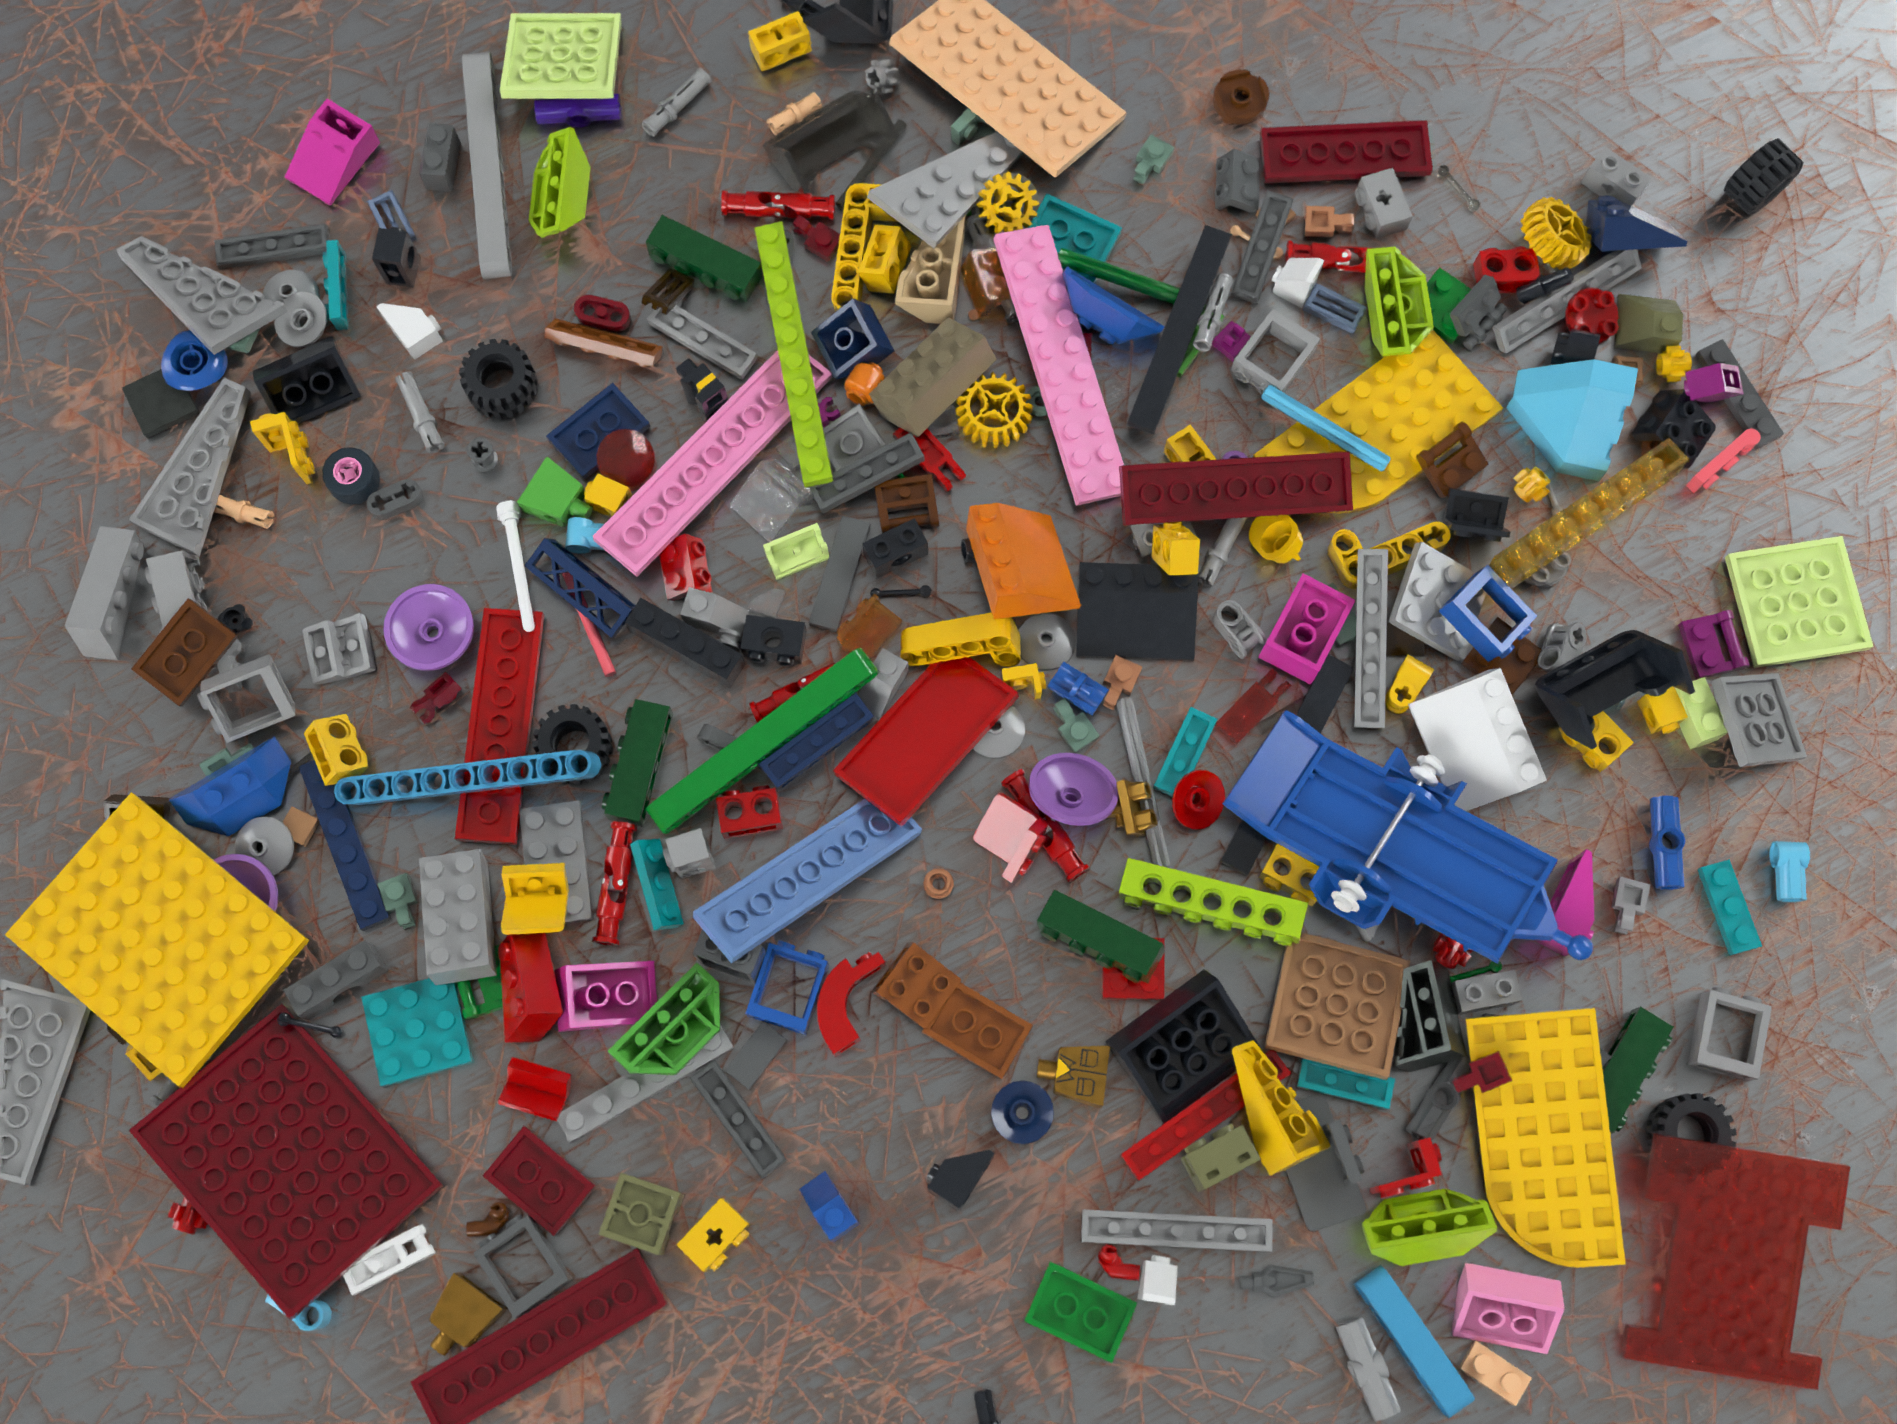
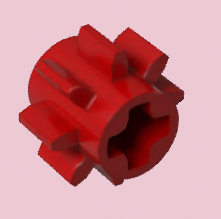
M1440 933L1434 943L1433 950L1437 952L1435 955L1436 960L1449 969L1456 968L1457 964L1465 967L1472 957L1471 953L1473 950L1469 948L1465 952L1462 944Z
M185 1196L182 1203L173 1202L167 1216L174 1220L173 1229L195 1235L197 1228L206 1229L208 1225Z

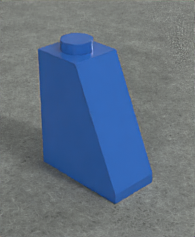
M826 1171L799 1189L812 1214L830 1241H837L860 1224Z

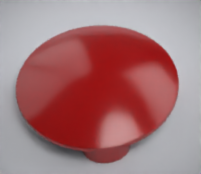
M1585 288L1575 293L1569 300L1565 312V321L1569 332L1571 333L1572 329L1600 334L1599 344L1615 335L1618 331V309L1614 301V295L1610 291H1603L1599 288Z

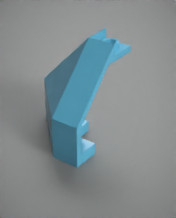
M1592 359L1518 370L1514 394L1506 408L1557 473L1600 481L1608 471L1611 458H1609L1610 450L1613 444H1617L1623 428V415L1626 406H1630L1632 402L1638 368Z

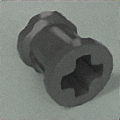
M475 438L468 444L466 449L467 455L472 459V463L478 471L489 472L497 466L498 456L487 439Z

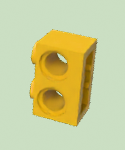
M799 11L748 31L751 51L762 72L812 51L810 32L806 24L803 23Z
M874 226L858 270L869 292L895 294L899 276L904 269L911 249L908 239L899 226Z
M1191 424L1166 440L1163 453L1170 462L1217 460Z
M1181 522L1153 524L1151 559L1168 575L1198 574L1200 539Z
M1604 711L1592 717L1595 722V728L1592 730L1597 745L1594 749H1590L1568 737L1562 728L1559 727L1558 730L1562 733L1561 736L1568 745L1576 747L1583 754L1586 764L1593 769H1597L1599 772L1608 767L1634 743ZM1599 743L1606 744L1609 747L1610 754L1601 752Z
M347 714L315 719L304 732L325 786L336 784L345 777L360 776L368 768L367 755L360 747L356 729L350 723Z
M1276 844L1258 878L1264 880L1263 884L1269 889L1279 892L1281 889L1290 894L1291 899L1307 902L1310 906L1317 902L1312 890H1306L1302 887L1301 878L1309 877L1312 879L1319 866ZM1276 862L1285 864L1288 868V874L1284 876L1278 875L1274 871L1273 864Z

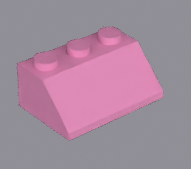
M1465 1263L1457 1285L1452 1336L1548 1354L1565 1309L1561 1281Z

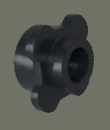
M241 604L225 609L218 616V620L237 635L244 629L249 630L253 626L252 619L246 616L245 607ZM238 619V622L233 623V620Z

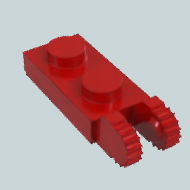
M899 428L893 433V438L897 440L909 434V432ZM928 429L919 437L914 436L925 457V461L919 463V465L928 475L932 474L935 481L946 492L953 487L950 480L940 471L945 465H947L950 472L957 479L963 480L966 477L963 469L953 459V455Z

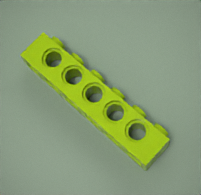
M1131 858L1127 859L1119 889L1120 899H1123L1124 904L1141 908L1143 904L1154 907L1153 911L1168 916L1172 912L1184 915L1183 919L1190 922L1201 923L1202 920L1214 922V927L1226 931H1231L1232 927L1244 930L1243 934L1249 937L1261 938L1262 935L1273 937L1275 943L1285 946H1292V942L1299 944L1308 907L1307 902ZM1150 882H1155L1161 886V890L1156 895H1149L1144 891V887ZM1178 890H1186L1191 894V898L1187 902L1181 903L1175 900L1174 894ZM1215 897L1221 902V906L1216 910H1209L1203 903L1207 898ZM1238 905H1246L1250 908L1251 914L1248 917L1240 918L1235 915L1233 910ZM1269 912H1275L1280 916L1281 922L1274 926L1269 925L1265 922L1264 916Z

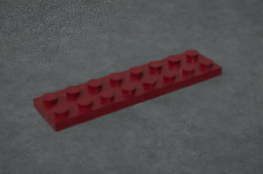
M1350 452L1119 466L1123 526L1353 510Z
M636 1248L415 1378L410 1383L431 1424H469L669 1304L640 1249Z

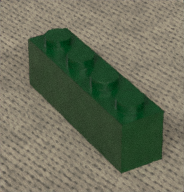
M661 215L645 242L649 256L657 263H667L687 276L690 274L698 278L703 285L709 288L717 287L723 290L728 297L734 300L739 298L747 302L763 276L760 261L664 215Z
M635 699L633 707H628L625 716V724L628 725L626 734L620 736L617 746V752L620 753L618 763H614L610 771L609 780L613 781L610 793L605 792L602 801V810H605L604 814L609 820L627 822L644 827L647 815L646 808L650 804L673 717L670 706Z
M1055 889L1037 919L1039 929L1042 930L1041 934L1047 939L1057 942L1059 939L1067 943V947L1079 955L1087 953L1095 957V961L1099 965L1107 969H1111L1113 966L1123 971L1122 975L1135 983H1139L1141 980L1148 984L1165 952L1164 943Z
M1643 1007L1631 1010L1607 1052L1611 1058L1602 1067L1610 1134L1615 1131L1619 1132L1623 1128L1628 1118L1625 1115L1630 1104L1632 1106L1635 1105L1643 1092L1640 1088L1645 1078L1649 1079L1658 1065L1654 1062L1659 1052L1663 1053L1672 1041V1037L1669 1034L1673 1026Z

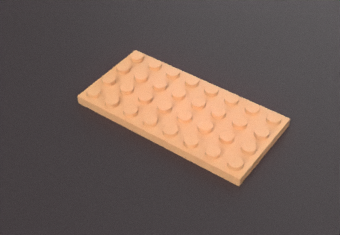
M938 0L890 38L889 45L1054 178L1125 119L1127 113L986 0Z

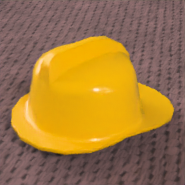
M1289 515L1255 518L1249 530V540L1263 558L1280 564L1287 563L1292 559L1301 560L1298 553L1303 546V536L1297 524Z

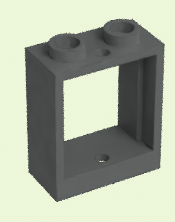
M702 929L692 954L701 965L755 984L766 951L763 946L758 945L731 963Z
M521 1214L505 1224L507 1230L496 1236L493 1233L478 1243L480 1249L473 1253L514 1318H519L573 1281V1278L537 1222L530 1216L523 1218ZM526 1229L554 1274L516 1300L488 1255Z

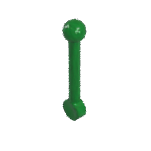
M1492 961L1485 967L1454 976L1449 975L1450 982L1490 971L1498 973L1502 970V963L1499 961L1497 964Z

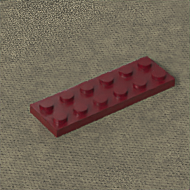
M1427 120L1265 127L1260 130L1264 183L1361 179L1363 176L1390 168L1394 169L1396 177L1431 176L1433 171Z

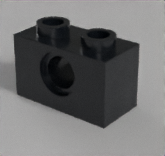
M390 227L389 229L379 228L372 260L383 280L388 285L414 288L420 256L408 232L398 227Z
M915 518L862 543L863 555L876 579L928 555V542Z
M746 615L741 643L743 657H747V660L756 663L773 660L778 665L787 667L794 666V663L802 664L807 632L805 622ZM772 637L781 639V643L776 647H768L766 645V642Z

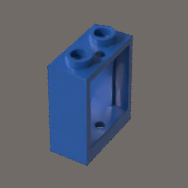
M1488 564L1474 573L1438 610L1487 662L1498 656L1501 659L1506 657L1515 648L1512 643L1516 639L1521 640L1532 630L1530 624L1537 617ZM1481 588L1516 623L1501 641L1465 606Z
M778 941L777 945L769 943L745 1014L750 1018L807 1035L830 965L828 961L824 960L825 955L812 950H807L806 954L794 951L796 946L783 941ZM776 957L818 970L802 1018L760 1005Z

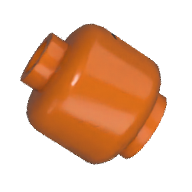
M873 362L868 364L858 363L844 382L848 399L861 406L874 404L869 393L885 379V376L882 374V368Z

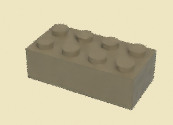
M947 318L869 393V396L884 419L919 437L997 359L984 335Z

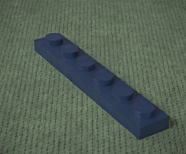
M315 760L298 766L360 930L365 931L391 920L390 914L385 909L377 879L348 804L340 803L335 797L334 788L336 784L324 785Z

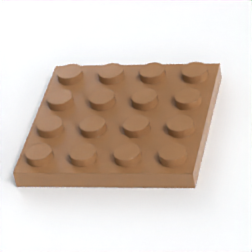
M1301 932L1299 944L1292 942V946L1285 947L1264 1048L1387 1080L1390 1075L1402 1010L1400 1008L1403 969L1410 967V961Z

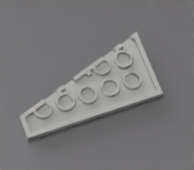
M996 131L870 190L867 198L931 247L935 248L976 203L981 200L982 197L978 195V192L982 189L987 190L984 183L988 180L993 181V176L996 174L1003 175L1024 153Z
M142 236L116 249L120 259L214 355L287 312L285 304L277 300L272 302L266 299L264 294L256 290L251 292L241 287L239 282L210 268L196 266L191 259L184 256L181 258L169 253L167 248Z
M223 378L130 517L129 521L132 524L200 557L251 392L246 387Z
M1 979L3 1007H0V1019L3 1020L2 1038H0V1179L22 1185H30L91 1010L77 998Z

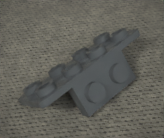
M1318 1093L1297 1100L1296 1102L1304 1112L1310 1110L1316 1117L1331 1145L1328 1149L1286 1169L1306 1228L1309 1231H1317L1365 1214L1367 1207L1357 1183L1363 1181L1361 1174L1364 1173V1168L1359 1156H1354L1349 1144L1353 1140L1346 1124L1342 1125L1340 1119L1334 1121L1324 1094Z

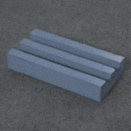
M393 190L367 201L379 227L387 229L375 205L380 203L391 226L398 227L386 203V200L391 199L411 240H417Z
M1317 283L1303 307V311L1352 334L1356 331L1367 309L1366 306ZM1318 294V295H1320V296H1322V297H1324V298H1326V299H1328V300H1330V301H1333V302H1335V303H1337V304H1339V305H1341V306H1343V307H1345V308H1347V309H1350V310L1356 312L1357 315H1354V314H1352V313H1350V312H1348V311H1346V310H1344V309H1341L1340 306H1338V305H1336V304H1334V303H1329V302H1327V301H1324V300H1322V299L1316 297V295Z

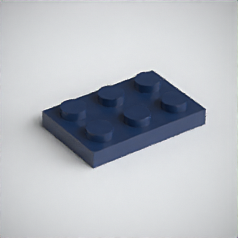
M612 382L547 434L546 437L581 478L585 480L651 426L648 420Z

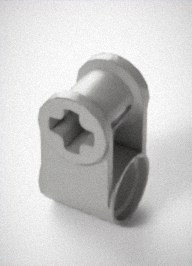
M1226 600L1218 606L1213 616V624L1239 658L1243 659L1246 657L1247 652L1258 643L1263 644L1266 642V636L1262 629L1249 617L1238 602ZM1221 612H1231L1235 617V621H1225L1221 616Z
M1559 623L1549 625L1546 630L1542 650L1538 656V665L1546 672H1550L1581 655L1587 638L1585 627L1581 623H1572L1569 626H1562Z

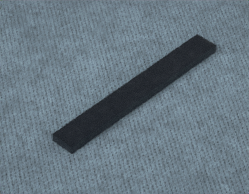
M1205 225L1128 419V426L1153 435L1155 434L1197 327L1199 317L1202 314L1231 240V233Z
M1328 654L1296 715L1321 733L1354 667ZM1241 819L1220 862L1247 876L1267 838Z

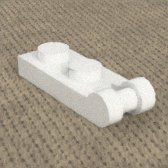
M423 1224L413 1227L373 1248L350 1268L343 1276L351 1295H357L436 1254L432 1244L428 1245L424 1236L427 1232ZM413 1241L417 1251L408 1254L405 1244Z

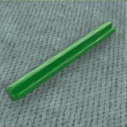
M1061 248L1058 252L1061 266L1069 267L1072 270L1172 304L1175 303L1180 288L1064 248Z

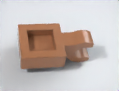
M1306 206L1304 236L1333 237L1334 230L1339 233L1350 234L1352 233V226H1354V214H1334V206Z
M1115 655L1103 682L1104 685L1110 687L1103 706L1114 710L1121 693L1131 695L1141 673L1142 666Z

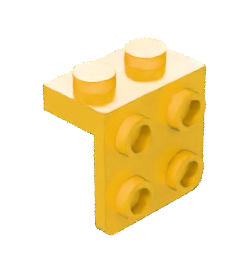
M285 412L264 414L257 420L250 421L252 432L269 452H274L287 448L293 469L307 485L312 484L311 475L315 474V468L312 459L306 455L305 448H309L306 434L304 431L300 432L297 422L295 420L291 421Z
M565 863L503 866L501 875L506 899L501 923L502 933L518 935L562 931L565 926L569 896Z

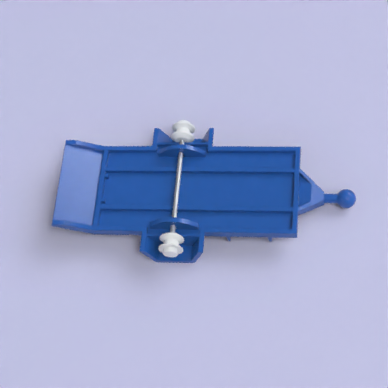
M1285 710L1222 803L1266 838L1318 865L1319 869L1310 881L1309 887L1319 904L1360 928L1367 929L1381 924L1387 912L1393 906L1415 918L1416 925L1419 926L1422 922L1462 944L1465 952L1470 948L1497 964L1512 939L1551 941L1552 939L1567 947L1569 955L1576 960H1585L1593 952V944L1588 937L1584 935L1573 937L1558 929L1544 887L1558 859L1455 806L1454 804L1467 783L1460 781L1453 785L1445 786L1438 782L1436 776H1442L1445 773V769L1440 759L1433 755L1418 756L1417 763L1419 766L1410 767L1403 751L1396 747L1382 768L1327 739L1299 716Z

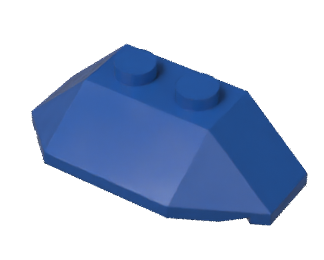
M1066 267L1062 275L1073 312L1077 314L1080 326L1086 330H1089L1091 327L1100 333L1099 337L1111 345L1115 342L1122 344L1154 336L1163 331L1164 325L1099 287L1071 268Z
M274 736L171 797L169 801L186 825L230 836L239 831L248 821L262 817L281 806L292 760Z

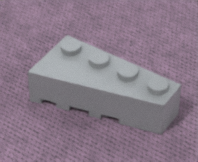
M100 526L65 623V628L85 657L119 659L139 563L144 554V545L135 530Z
M181 550L146 559L148 567H145V575L148 583L153 585L155 594L152 596V604L155 612L159 613L162 623L159 625V633L188 598L195 601L208 612L207 606L199 596L201 590H204L203 579L198 577L195 571V567L200 566L198 556Z

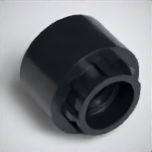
M1572 329L1571 333H1559L1550 365L1595 359L1601 335Z

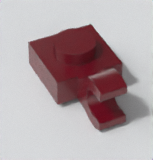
M798 215L792 224L795 227L793 232L806 239L804 243L805 249L829 262L838 249L840 234L821 222L814 228L808 220Z
M445 672L423 691L425 695L414 701L410 709L416 714L419 710L425 708V713L419 718L424 724H427L435 716V707L437 706L440 709L443 705L451 703L462 688Z
M1498 1050L1469 1062L1472 1072L1458 1076L1452 1082L1458 1093L1476 1085H1479L1482 1093L1507 1084L1513 1079Z

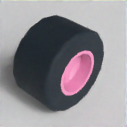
M348 447L333 452L326 459L322 469L323 481L335 498L343 503L352 505L367 501L368 497L377 491L380 484V473L375 463L361 449Z

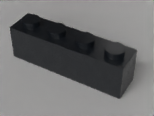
M642 598L639 599L625 621L630 633L728 688H731L745 666L741 653Z

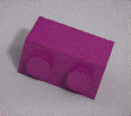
M1718 363L1685 372L1687 379L1684 380V389L1686 395L1692 401L1711 403L1743 395L1738 366Z

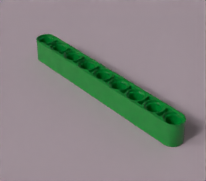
M861 647L853 650L654 800L646 808L647 813L663 834L673 831L758 767L759 763L869 683L878 675L879 670Z

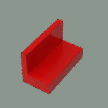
M512 1057L507 1066V1083L498 1099V1104L557 1122L570 1095L571 1074Z

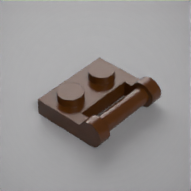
M1462 421L1454 426L1453 432L1429 450H1423L1416 455L1418 463L1440 498H1446L1449 488H1459L1489 465L1473 439L1470 427ZM1460 441L1462 446L1435 466L1434 460Z
M932 474L887 480L875 486L882 533L914 518L919 526H939ZM928 507V513L888 518V512Z

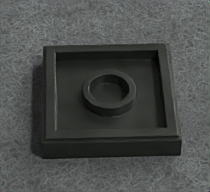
M161 369L122 387L146 438L200 414L190 391L178 390L169 386L163 377Z

